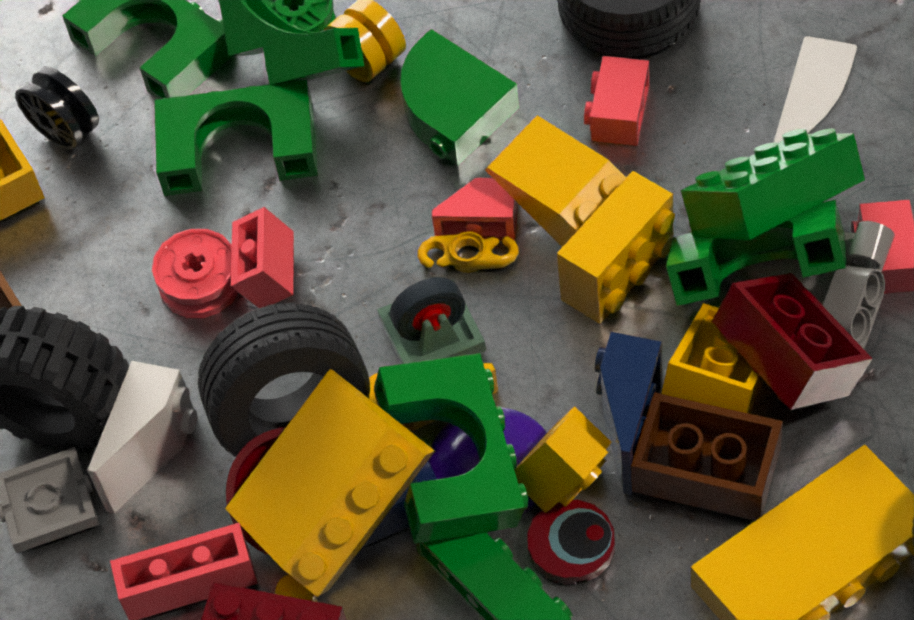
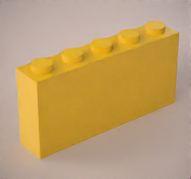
M864 444L691 566V588L719 620H829L831 613L842 605L845 608L854 605L864 595L868 586L877 580L885 582L898 571L900 563L911 555L914 556L912 540L914 537L912 534V527L914 526V494Z

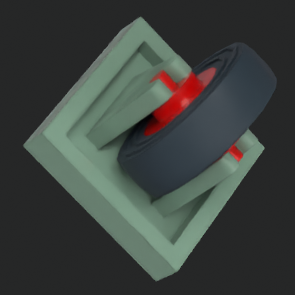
M432 277L421 280L407 287L396 297L392 304L377 309L379 319L401 364L477 354L486 351L485 340L465 303L461 291L453 279Z

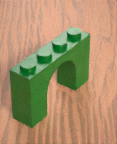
M80 0L62 15L70 39L95 57L125 31L137 25L162 23L174 28L176 31L170 41L139 67L147 92L158 99L190 95L232 57L228 55L223 20L212 18L195 2L189 3L186 0Z
M307 80L249 86L246 88L211 91L202 94L173 96L154 100L156 174L164 196L203 191L201 159L204 147L220 131L239 125L255 126L265 130L272 136L273 157L279 181L318 176L313 103Z
M836 199L822 202L751 240L693 237L692 233L673 237L666 268L676 305L679 306L719 297L720 284L725 277L739 269L760 262L776 259H797L803 278L846 268L845 235Z
M480 353L379 367L374 385V393L377 404L381 409L400 424L424 420H440L451 423L462 429L472 439L479 455L478 465L465 474L410 483L404 507L414 544L515 528L518 526L524 510L528 507L526 488L523 483H518L515 474L517 464L515 450L512 444L507 445L503 433L505 430L504 413L500 406H495L493 399L494 380L490 369L484 368Z

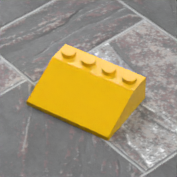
M329 369L225 509L284 571L315 596L319 597L330 590L435 450L335 371Z

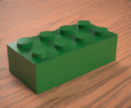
M832 128L820 130L813 134H807L806 129L792 130L783 134V140L778 143H767L754 149L755 154L750 157H739L729 160L725 163V169L697 176L695 178L696 183L681 190L693 237L751 240L865 181L854 133H836V130Z

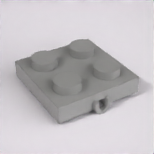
M75 447L0 472V518L2 522L7 524L11 543L16 553L99 525L90 492H93L88 474H84L81 460Z

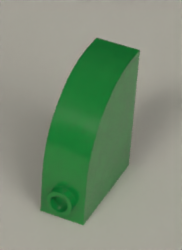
M432 29L414 44L405 58L401 70L400 83L408 123L416 136L429 146L430 150L441 159L446 158L457 166L520 108L517 83Z

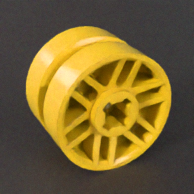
M357 0L344 11L343 15L338 16L323 30L358 28L364 67L346 72L362 82H370L385 69L386 65L391 64L406 49V41L397 22L381 5L373 0Z

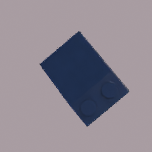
M611 332L606 348L599 347L595 360V372L599 373L596 394L602 395L603 414L609 438L612 442L611 446L623 494L632 496L631 463L654 392L661 394L663 388L662 342Z

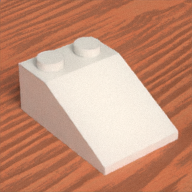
M131 361L87 469L106 512L116 513L182 450L187 435H191L194 432L198 414L192 405L189 389L186 388L179 369Z

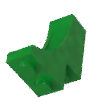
M218 0L228 55L246 56L264 53L265 68L270 85L300 80L308 81L364 67L358 28H332L321 32H311L301 29L280 17L265 0Z

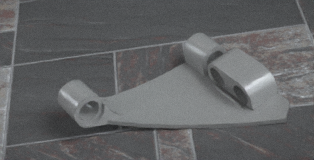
M872 221L859 222L856 233L844 231L846 268L803 278L797 259H776L744 267L752 279L792 273L857 343L865 349L884 295L885 280L882 270L895 234L883 224Z

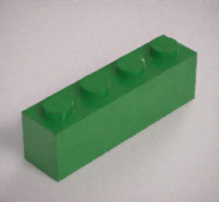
M484 532L416 543L417 552L482 620H571L573 618L572 612L559 597L555 596L552 599L542 589V582L533 570L527 566L522 569L513 560L510 548L499 537L493 540Z

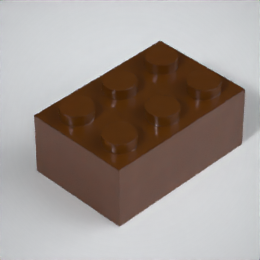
M654 392L631 463L632 492L756 521L763 515L781 450L783 421Z

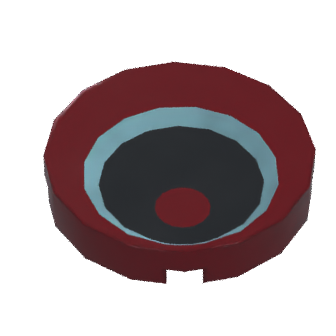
M578 499L572 500L565 507L558 502L546 513L541 510L533 518L527 532L528 552L535 569L548 580L564 585L576 584L575 581L585 579L590 581L597 578L610 565L615 553L614 528L608 516L594 504Z

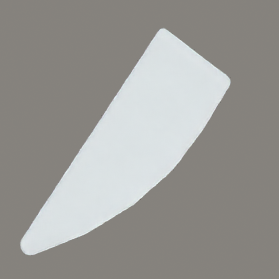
M810 36L804 37L773 143L782 141V135L792 130L806 129L808 134L826 117L841 96L851 72L857 50L855 44Z

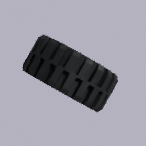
M13 306L9 309L6 307L1 308L0 429H6L12 432L13 436L20 439L26 438L34 441V444L41 446L52 445L56 449L66 450L69 447H75L76 450H83L88 446L92 448L98 445L129 369L126 359H123L122 352L117 346H111L109 339L103 334L90 330V326L81 321L77 323L68 319L67 315L58 312L52 314L38 307H33L32 309H26L24 306Z

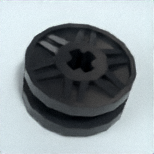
M47 66L39 68L32 75V83L27 82L21 85L15 92L18 107L26 119L49 141L61 148L68 150L76 148L82 142V132L89 133L99 124L97 110L89 97L70 78L54 68Z

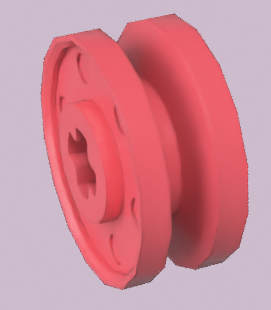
M209 229L185 230L174 234L162 243L154 255L152 272L163 303L173 313L185 318H206L222 312L231 305L239 293L231 287L232 244L222 234Z

